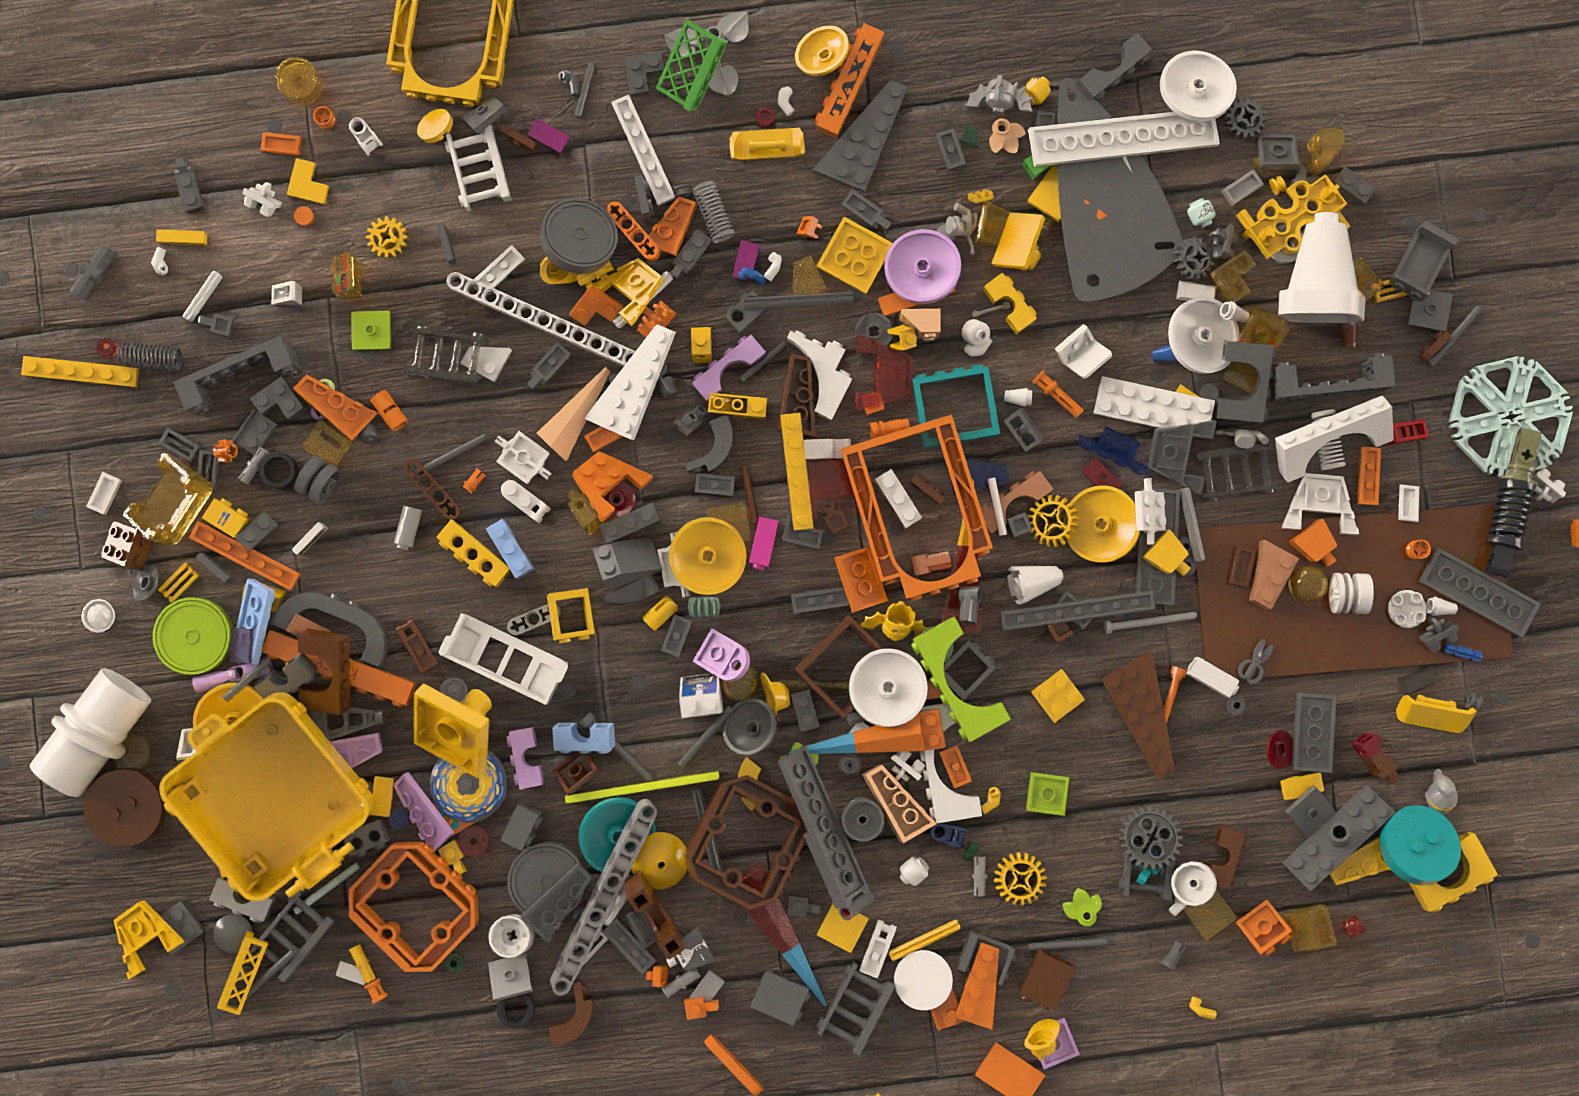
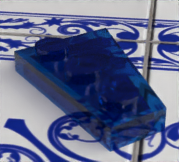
M966 460L971 478L974 480L975 490L989 488L988 479L990 478L996 479L997 486L1010 483L1006 464ZM949 474L952 492H953V495H955L956 493H955V490H954V487H953V483H952V480H951V477H950V474Z

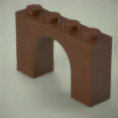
M309 628L298 634V653L322 658L329 665L332 672L330 686L308 683L298 689L299 702L306 709L337 715L350 709L351 663L349 661V652L351 645L348 635Z
M641 871L627 878L624 882L627 900L637 914L643 911L652 925L658 945L666 957L670 960L684 951L685 945L681 930Z

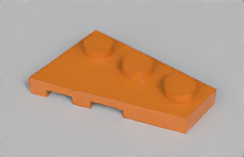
M678 196L664 213V217L658 224L654 225L648 236L659 247L660 251L677 256L697 207L696 202Z

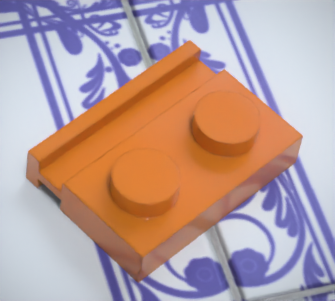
M953 989L940 1006L930 1009L938 1031L964 1022V1020L955 1017L958 1002Z

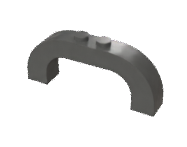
M311 592L295 595L279 607L272 620V625L286 630L296 613L302 615L310 609H318L354 623L363 630L366 636V647L360 660L382 667L387 656V634L377 617L359 608L360 604L350 600L348 603L341 601L342 597L331 593V596Z

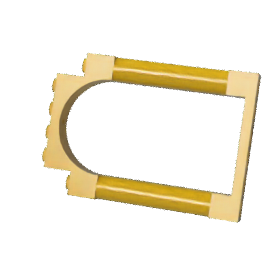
M397 0L386 65L393 73L403 74L404 72L401 90L408 98L417 99L418 97H423L431 102L443 100L447 104L454 105L456 102L462 103L466 107H474V105L478 106L480 104L483 84L489 88L502 87L505 69L504 59L514 0H493L481 66L470 80L451 88L430 85L416 74L412 63L411 44L419 0Z

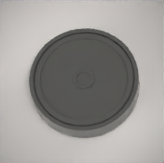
M572 198L556 203L547 211L540 228V243L545 255L553 264L571 273L587 274L603 268L610 261L617 246L618 231L613 218L604 208L585 199Z
M540 841L533 843L528 848L526 847L515 858L508 873L507 885L513 903L524 913L578 862L585 868L583 861L572 848L556 841ZM585 889L580 895V897L573 904L570 912H572L581 901Z

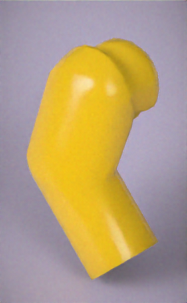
M997 787L989 789L988 800L981 805V811L984 815L1000 804L1001 792Z

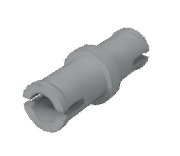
M259 447L253 458L247 461L248 465L238 479L249 485L256 472L260 471L259 468L262 460L270 452L263 447Z
M978 855L974 856V873H972V878H974L973 895L986 896V879L988 877L986 873V856L981 857Z
M696 968L690 969L681 976L677 975L676 979L662 987V990L666 997L670 998L679 990L686 989L688 984L701 976Z

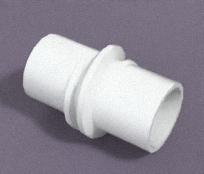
M102 668L75 705L69 703L62 704L60 710L66 717H53L51 723L56 730L30 763L31 770L42 781L59 792L72 797H81L109 758L119 759L124 756L126 748L122 741L126 739L128 732L149 706L151 698L140 687L124 676L112 670Z

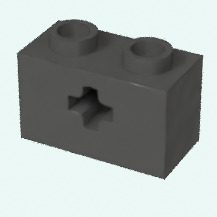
M1022 407L1004 420L1025 452L1044 439Z

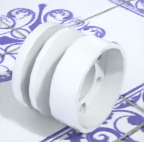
M1334 573L1329 585L1331 611L1333 613L1342 612L1347 614L1351 609L1353 614H1369L1374 596L1371 576L1369 574L1356 573L1351 578L1348 573L1343 575L1341 573Z
M519 914L507 915L498 919L492 925L489 932V944L493 951L499 956L506 958L516 957L529 950L535 938V931ZM516 931L515 935L518 937L512 939L510 932Z

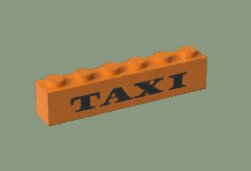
M865 23L862 28L857 29L854 35L856 41L854 45L850 44L848 58L846 62L840 65L838 70L840 75L838 79L833 80L830 87L832 93L830 96L827 95L822 105L825 108L822 113H818L814 123L817 124V131L832 138H838L884 39L885 32Z

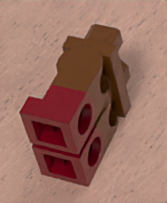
M1365 732L1352 741L1351 745L1365 765L1371 768L1369 772L1372 776L1379 777L1383 783L1388 782L1390 785L1400 779L1395 771L1399 768L1398 765L1389 756L1385 755L1378 745L1382 742L1379 735Z

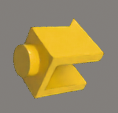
M903 324L887 330L888 334L900 336V341L890 344V348L904 351L917 346V337L913 327H907Z

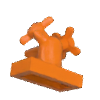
M663 301L653 305L654 311L646 306L642 312L648 318L642 317L643 323L638 325L637 331L645 338L656 324L666 328L677 315Z

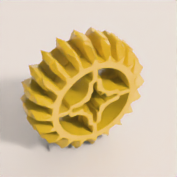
M1049 495L1048 502L1042 497L1041 501L1043 504L1040 505L1036 501L1035 505L1038 508H1030L1034 515L1027 516L1029 519H1033L1029 523L1031 526H1034L1032 531L1029 532H1037L1033 538L1035 540L1040 538V544L1047 540L1046 546L1048 547L1051 546L1052 541L1054 546L1058 547L1059 540L1062 545H1065L1064 538L1066 537L1071 541L1070 532L1074 535L1077 533L1072 528L1079 527V524L1074 523V521L1080 519L1079 516H1073L1078 511L1077 509L1070 510L1073 507V503L1070 502L1066 505V498H1063L1060 502L1059 495L1055 497V501H1053L1052 495ZM1050 506H1058L1051 514L1042 512ZM1063 509L1068 514V525L1061 521ZM1056 516V520L1058 521V523L1061 524V526L1058 524H1052L1050 526L1051 522H1049V520L1045 517L1054 519ZM1039 517L1043 518L1046 522L1043 533L1039 528ZM1056 528L1065 530L1060 535L1049 536Z
M1017 852L1015 859L1013 854H1009L1010 861L1004 857L1002 860L1006 864L1003 866L998 863L997 866L1002 870H995L994 872L1000 876V878H994V882L1000 883L995 888L997 890L1003 889L999 895L1002 897L1007 894L1005 897L1007 902L1013 898L1012 903L1016 905L1019 899L1020 905H1024V899H1026L1031 904L1030 897L1033 896L1037 900L1038 896L1035 893L1043 894L1039 887H1046V884L1041 882V880L1047 879V876L1040 875L1045 871V868H1038L1041 862L1037 861L1034 863V856H1031L1028 860V853H1024L1023 858H1021V853ZM1024 863L1030 865V867L1019 871L1013 865ZM1009 869L1012 873V880L1006 886L1005 875ZM1014 872L1021 876L1024 874L1023 880L1026 886L1020 882L1016 883L1018 878ZM1035 872V883L1031 888L1028 879L1032 875L1031 873ZM1023 887L1027 892L1015 894L1010 891L1013 888Z

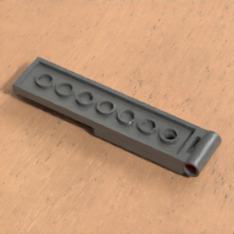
M806 745L778 760V764L808 830L803 835L836 909L839 908L840 916L844 920H850L874 902V895L869 890Z

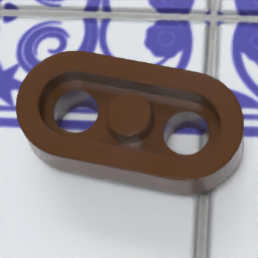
M1447 330L1437 332L1432 337L1434 341L1430 345L1426 344L1419 350L1421 353L1419 358L1423 362L1428 361L1452 335Z

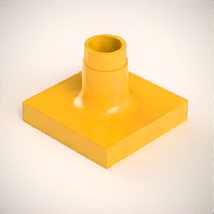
M423 684L414 693V744L478 779L487 769L489 719L485 715L492 707L489 697L478 689H472L466 698L459 703Z

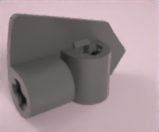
M664 362V368H662V372L656 382L661 398L677 393L672 377L663 378L668 372L667 364Z

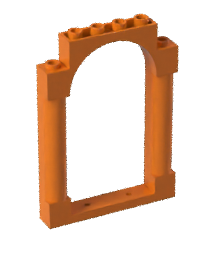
M952 414L841 449L881 582L885 581L887 585L897 582V577H900L906 599L911 598V601L923 598L922 594L927 592L930 595L941 592L940 588L948 586V590L960 587L959 583L966 581L967 584L978 581L977 577H980L981 574L974 554L978 553L979 556L989 554V549L993 547ZM936 429L967 529L969 549L964 563L953 575L943 580L929 582L911 577L898 565L891 549L862 452Z

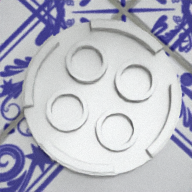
M920 950L908 954L900 961L895 971L894 984L897 994L905 1004L918 1010H930L940 1006L948 998L953 986V975L949 965L940 955L931 951Z

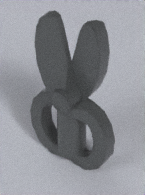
M1261 639L1256 644L1252 660L1246 659L1238 666L1237 673L1239 677L1246 679L1250 684H1256L1261 680L1264 672L1259 664L1265 662L1273 651L1274 646L1272 644L1263 651L1265 639ZM1249 663L1250 665L1243 675L1242 669L1245 664ZM1258 668L1259 674L1257 678L1251 679L1254 672Z

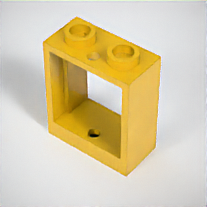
M588 588L547 595L553 640H559V643L571 642V638L578 637L579 641L590 639L589 635L595 634ZM582 598L587 630L561 634L556 601Z

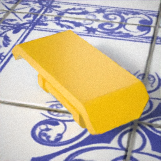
M800 128L733 132L730 137L731 158L743 161L798 157L805 153L804 134Z
M1405 695L1396 708L1397 718L1403 723L1453 733L1463 732L1477 712L1474 708L1468 711L1456 709L1455 701L1438 700L1424 697V695H1418L1416 701L1409 695Z

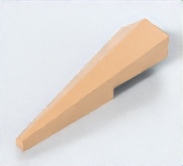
M606 367L537 432L565 461L568 460L587 422L584 418L596 404V400L611 373Z

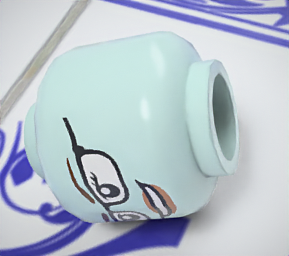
M1203 198L1189 204L1190 208L1187 210L1194 226L1201 225L1202 228L1211 224V219L1216 216L1211 202Z

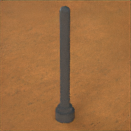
M589 712L580 724L584 728L590 729L597 721L594 719L595 716ZM615 741L613 750L647 782H651L653 776Z

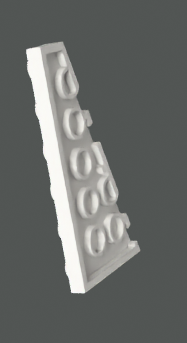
M656 324L584 419L634 440L676 332Z

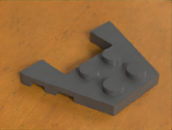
M1210 420L1154 429L1147 467L1180 483L1184 487H1188L1198 494H1202L1205 477L1188 474L1185 471L1192 436L1213 439L1216 421Z

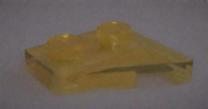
M811 255L793 263V295L820 294L827 290Z

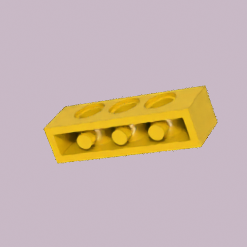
M451 519L438 534L439 544L444 549L448 550L450 548L455 552L453 556L461 563L463 561L469 564L468 569L476 575L480 573L484 577L483 581L490 587L493 585L498 587L511 572L505 562L454 520ZM461 537L463 545L457 548L454 542L457 538ZM475 549L478 552V557L475 560H471L469 553ZM484 563H492L493 568L490 572L484 571Z

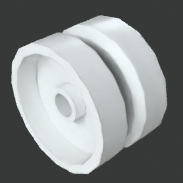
M1194 861L1178 867L1172 876L1171 882L1175 896L1181 902L1193 906L1204 904L1211 899L1217 885L1215 874L1210 867L1202 862ZM1191 880H1196L1197 886L1191 887Z

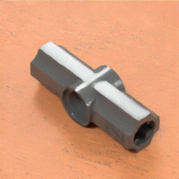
M101 243L93 257L81 266L80 276L69 291L85 301L95 285L100 284L107 274L106 269L117 253Z

